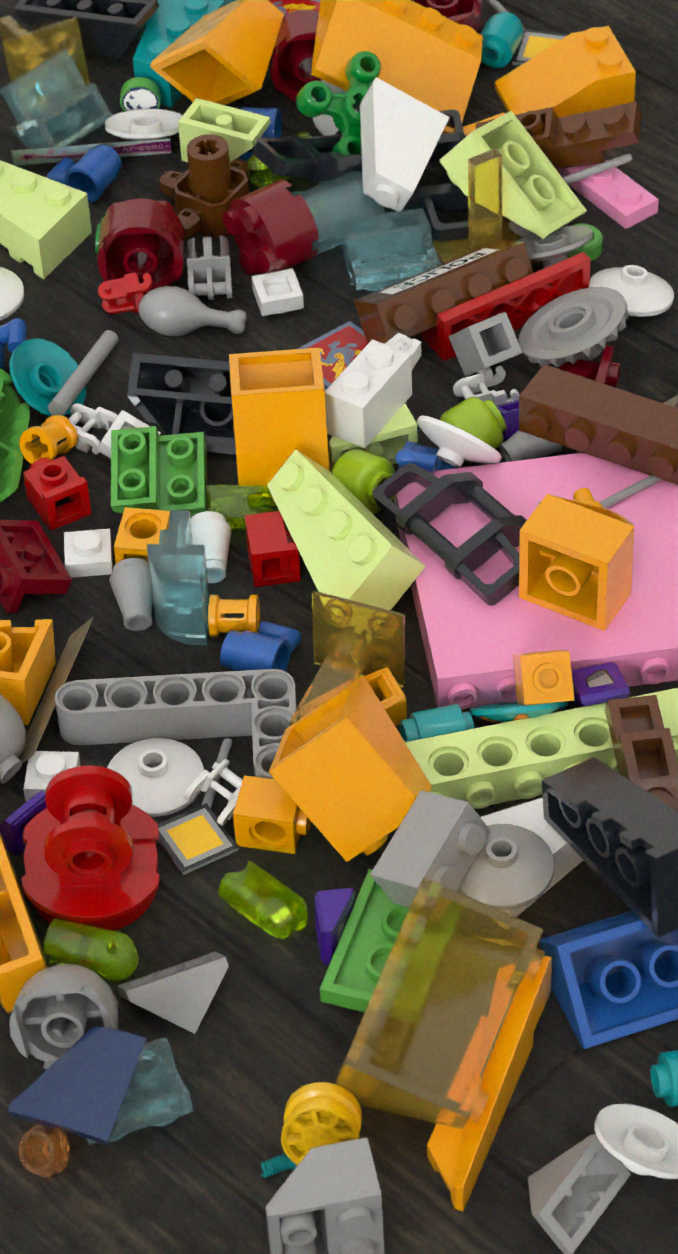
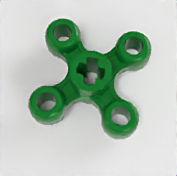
M369 51L358 52L347 62L345 67V75L349 81L347 92L342 94L334 93L325 83L311 81L304 85L297 94L296 105L303 115L313 118L320 115L333 117V122L338 130L342 132V135L332 152L339 151L342 155L362 153L360 104L374 79L378 78L381 72L379 58Z

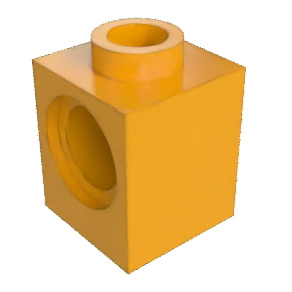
M125 507L114 544L116 564L128 558L143 559L150 564V568L156 573L155 583H164L174 545L171 512Z
M558 649L512 654L518 704L526 706L574 701L570 651Z
M244 775L233 812L236 844L240 847L295 854L300 834L308 835L311 820L275 779Z

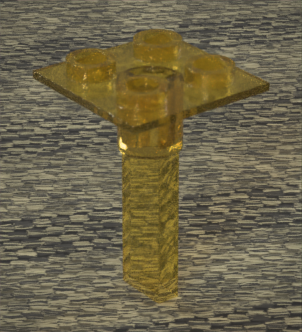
M9 15L0 18L2 44L19 116L91 91L76 17L30 33Z
M496 148L468 159V239L433 240L427 243V246L443 263L498 240L517 241L522 238L510 229L509 224L502 218V154ZM530 261L532 267L542 264V261Z
M313 591L314 664L321 665L289 721L290 726L361 675L365 677L375 671L388 667L400 687L405 685V614Z

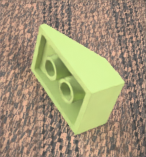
M512 111L472 131L439 160L447 170L450 180L459 186L465 195L543 239L587 211Z

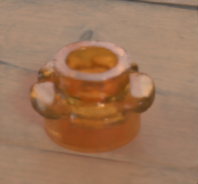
M36 1124L20 1140L18 1148L19 1158L24 1168L29 1172L42 1177H51L54 1172L60 1173L68 1165L70 1159L69 1140L62 1129L57 1127L51 1129Z

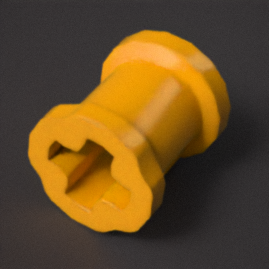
M52 415L47 418L41 427L32 426L24 431L20 437L19 445L24 458L33 464L36 460L43 457L54 460L57 454L62 455L70 452L77 444L78 435L75 426L71 424L67 417ZM40 437V439H38V440H36L35 442L31 443V441H33V440H35L36 438Z
M210 595L208 604L210 637H218L220 633H229L232 630L242 633L246 630L258 633L260 626V600L258 595H250L249 599H220L218 595ZM225 614H244V617L225 618Z

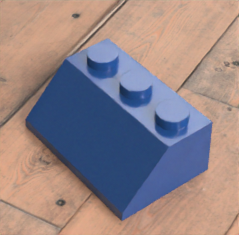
M629 911L539 939L543 956L552 957L551 985L553 992L582 1048L586 1049L678 1019V929L658 938L633 911Z

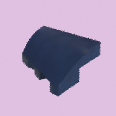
M92 1027L10 1103L7 1114L53 1131L57 1127L107 1146L143 1053L146 1038L116 1029Z

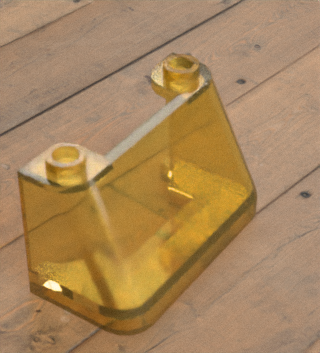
M423 877L334 1084L348 1090L361 1106L458 1129H463L468 1120L477 1124L490 1092L481 1089L484 1080L482 1076L523 978L533 982L541 965L545 952L536 947L543 929Z

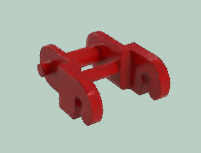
M136 272L124 274V278L101 283L98 287V294L103 299L102 307L104 311L109 314L132 311V313L139 312V303L144 296L143 293L152 287L153 281L150 274H143V283H139Z

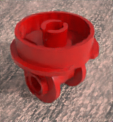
M78 766L58 773L50 780L46 787L45 803L47 808L31 819L24 828L23 842L26 844L24 850L25 875L21 878L23 893L44 920L65 931L79 934H101L118 930L138 919L149 908L157 893L160 881L158 854L155 844L159 839L158 825L146 812L132 805V787L128 780L118 772L100 766Z

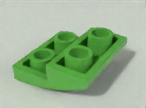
M156 426L111 430L112 511L123 514L125 507L163 510L171 512V519L192 518L198 513L206 512L207 441L204 432L159 436Z

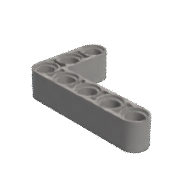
M278 669L75 680L62 685L56 691L54 697L60 735L66 742L72 745L132 743L150 738L184 740L252 736L255 777L274 779L270 775L269 769L284 732L297 721L296 692L293 677L289 673Z

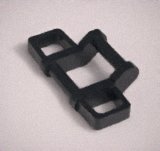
M453 109L439 111L449 117L445 127L453 128L454 132L441 134L428 162L439 161L466 137L463 132L459 111ZM454 183L418 187L414 190L400 213L392 209L393 222L400 227L411 226L426 216L433 239L438 242L477 238L481 234L478 202L465 195L460 187ZM469 208L471 220L441 223L436 212Z
M339 130L335 135L302 138L299 135L257 138L253 155L277 175L304 177L313 183L340 178L349 171L360 170L362 172V153L342 155L338 151L321 154L333 151L335 144L342 135V132Z
M408 463L373 490L372 494L377 507L392 518L407 535L414 534L445 562L446 570L456 579H461L486 604L491 606L497 604L519 586V552L514 547L520 546V529L527 519L522 515H514L483 488V482L472 472L447 474L438 478L419 466ZM413 482L427 488L402 509L390 500L405 486ZM471 502L489 517L491 521L457 548L429 522L451 504ZM501 550L513 564V567L494 583H483L473 571Z

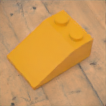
M593 27L586 31L569 34L495 81V90L507 112L512 111L514 115L553 107L558 118L573 114L634 102L636 71L610 27Z

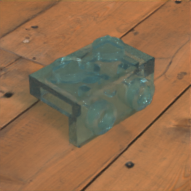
M166 1038L145 1043L143 1053L108 1143L123 1138L129 1132L151 1125H167L174 1122L179 1116L194 1112L190 1094L176 1070L171 1046ZM85 1138L88 1145L98 1143L93 1140Z

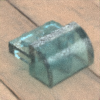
M67 50L58 52L0 88L1 94L18 122L12 129L28 149L70 146L105 124V121L112 116L94 82L88 85L85 84Z
M358 170L349 172L340 178L319 182V186L307 191L291 193L293 197L301 194L313 214L319 239L312 242V250L318 249L317 255L388 224L383 206L363 193V176Z
M423 208L340 220L347 274L350 284H355L357 290H381L388 285H393L440 265L439 258L432 244L431 226Z
M171 510L168 530L160 531L159 544H147L155 620L161 631L175 641L189 645H207L209 631V586L205 545H193L190 511Z

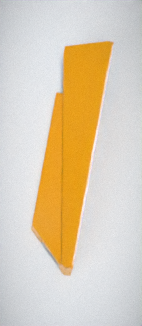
M544 956L500 971L489 1019L482 1018L427 1144V1158L434 1171H439L451 1193L452 1204L456 1210L464 1211L533 1047L534 1030L551 992L552 957Z

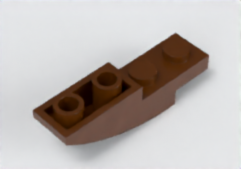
M637 101L558 118L553 107L515 115L554 168L579 167L603 163L606 161L608 149L637 144L640 139L642 111ZM495 119L476 123L475 130Z
M657 695L607 700L605 714L619 774L678 811V764L670 728H664Z

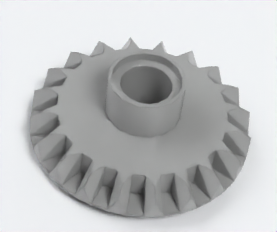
M592 287L576 290L552 300L535 312L524 324L519 335V345L523 355L528 358L530 363H539L541 367L544 364L548 366L553 364L555 367H560L568 361L575 364L578 359L593 360L605 349V343L616 340L618 338L617 332L622 331L626 327L625 320L630 315L623 295L611 288Z

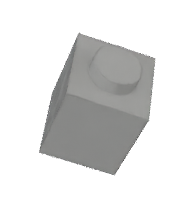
M506 312L448 336L465 377L523 353Z

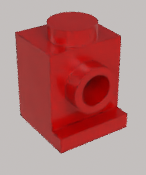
M65 456L54 460L48 457L40 458L30 466L29 470L23 472L27 499L50 531L91 515L87 481L83 476L79 477ZM65 497L70 498L71 502L56 508L55 501Z
M280 511L244 515L247 550L254 587L301 581L299 550L289 530L285 529Z

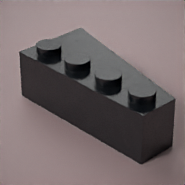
M595 757L541 780L544 820L658 938L678 929V811Z

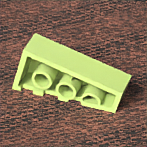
M0 160V244L9 249V255L19 263L28 262L33 266L34 273L45 279L92 233L87 193Z
M295 449L267 486L332 620L367 640L426 566L328 469Z

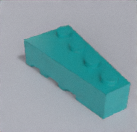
M157 0L159 8L146 25L133 57L135 78H148L158 85L161 92L160 104L173 107L183 93L150 67L152 61L200 18L236 0Z

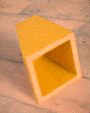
M236 0L200 18L152 61L150 67L193 102L198 98L221 105L229 104L261 89L284 14L268 0Z
M320 348L229 354L239 493L250 492L254 495L270 494L271 492L267 484L295 449L329 470L325 392Z
M362 675L285 730L269 769L270 775L346 862L361 852L365 855H370L379 849L387 840L388 834L400 826L420 791L430 792L432 788L370 684Z

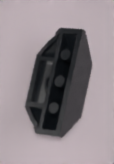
M20 0L13 10L17 17L58 50L121 58L141 35L159 8V3L157 0Z
M133 353L127 397L148 424L156 426L157 431L160 432L159 436L204 432L207 441V454L236 456L229 362Z

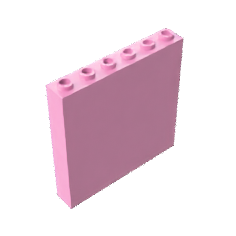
M586 453L439 470L433 474L440 478L447 474L472 472L483 482V488L514 515H522L527 520L537 508L539 501H542L546 494L573 500V494L576 490L588 488L594 500L600 502L651 476ZM661 480L607 508L628 519L635 527L631 595L606 631L519 598V586L497 604L488 605L461 579H456L445 568V562L414 534L407 535L398 527L401 542L426 566L411 584V590L437 708L458 704L461 709L497 703L517 702L512 654L558 649L570 651L571 671L613 662L618 665L629 687L678 680V485ZM416 482L410 483L393 496V502L402 509L427 488ZM470 502L451 504L429 523L458 548L487 525L491 519ZM520 546L514 547L519 552ZM499 550L474 570L473 573L483 583L492 584L510 570L513 564Z

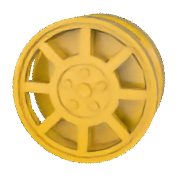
M311 1083L297 1089L287 1101L281 1133V1144L287 1157L296 1165H299L311 1148L359 1139L362 1112L357 1099L345 1088L332 1083Z

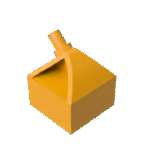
M588 488L576 490L573 494V500L546 494L520 529L519 598L606 631L631 595L635 526L622 515L603 508L600 502L594 500Z

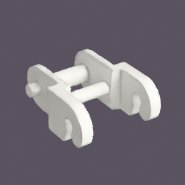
M502 366L496 367V374L494 376L491 368L487 367L478 371L476 375L458 380L453 386V392L458 397H464L465 400L472 396L483 401L489 399L495 406L519 400L520 395L516 389L510 391L511 397L508 399L504 390L496 392L495 390L489 391L487 387L499 384L505 378L506 373Z
M78 403L73 404L70 408L72 416L69 418V421L75 426L77 431L76 449L87 453L92 446V452L97 455L99 453L97 450L100 441L87 432L92 427L98 430L100 428L109 430L118 415L101 407L94 410ZM78 422L85 424L82 428L76 426Z
M224 759L220 764L215 762L212 766L214 770L211 773L204 770L189 785L183 796L187 801H190L193 795H197L200 791L206 792L212 787L228 799L227 806L217 819V823L221 826L226 823L227 819L230 820L233 817L243 781L227 768L229 765V760ZM222 777L237 789L231 793L216 781Z

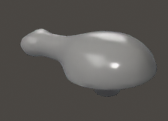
M176 286L155 288L146 293L139 303V314L144 323L154 331L166 336H183L203 326L227 328L234 334H241L245 329V311L237 309L226 312L211 309L205 306L188 290Z

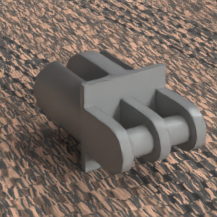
M211 236L203 237L204 256L197 258L195 238L188 240L189 292L193 295L208 296V300H214V295L227 294V299L232 298L229 242L226 237L220 236L221 251L219 257L213 256Z

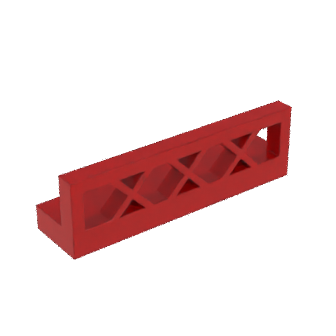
M584 252L439 313L437 314V326L421 332V337L446 361L456 357L448 336L469 326L506 312L513 331L518 330L524 326L535 312L547 303L567 293L588 288L590 284V258Z

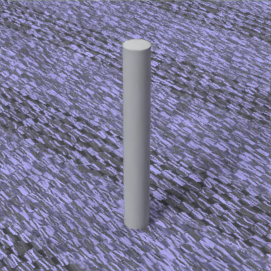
M111 330L103 332L48 405V410L52 415L63 416L118 343L119 339L115 332Z

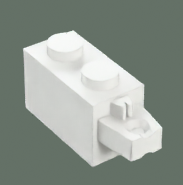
M397 333L385 344L372 339L325 391L327 433L366 448L411 397L412 370L421 357V342L416 339H410L400 333Z

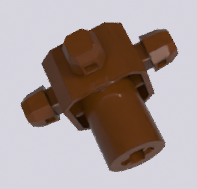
M213 134L197 136L187 145L189 169L184 174L172 170L166 171L159 179V187L164 194L175 199V210L184 228V239H188L196 233L208 237L211 236L213 239L220 238V236L225 237L229 235V232L223 223V213L230 210L231 203L234 200L249 194L250 164L241 159H235L230 162L228 143L224 138Z

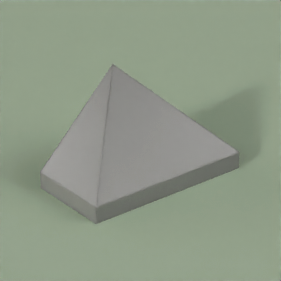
M212 952L117 985L120 996L195 1034L229 965L226 956Z
M591 1134L528 1177L531 1214L564 1254H573L631 1174L622 1162L601 1144L597 1135Z

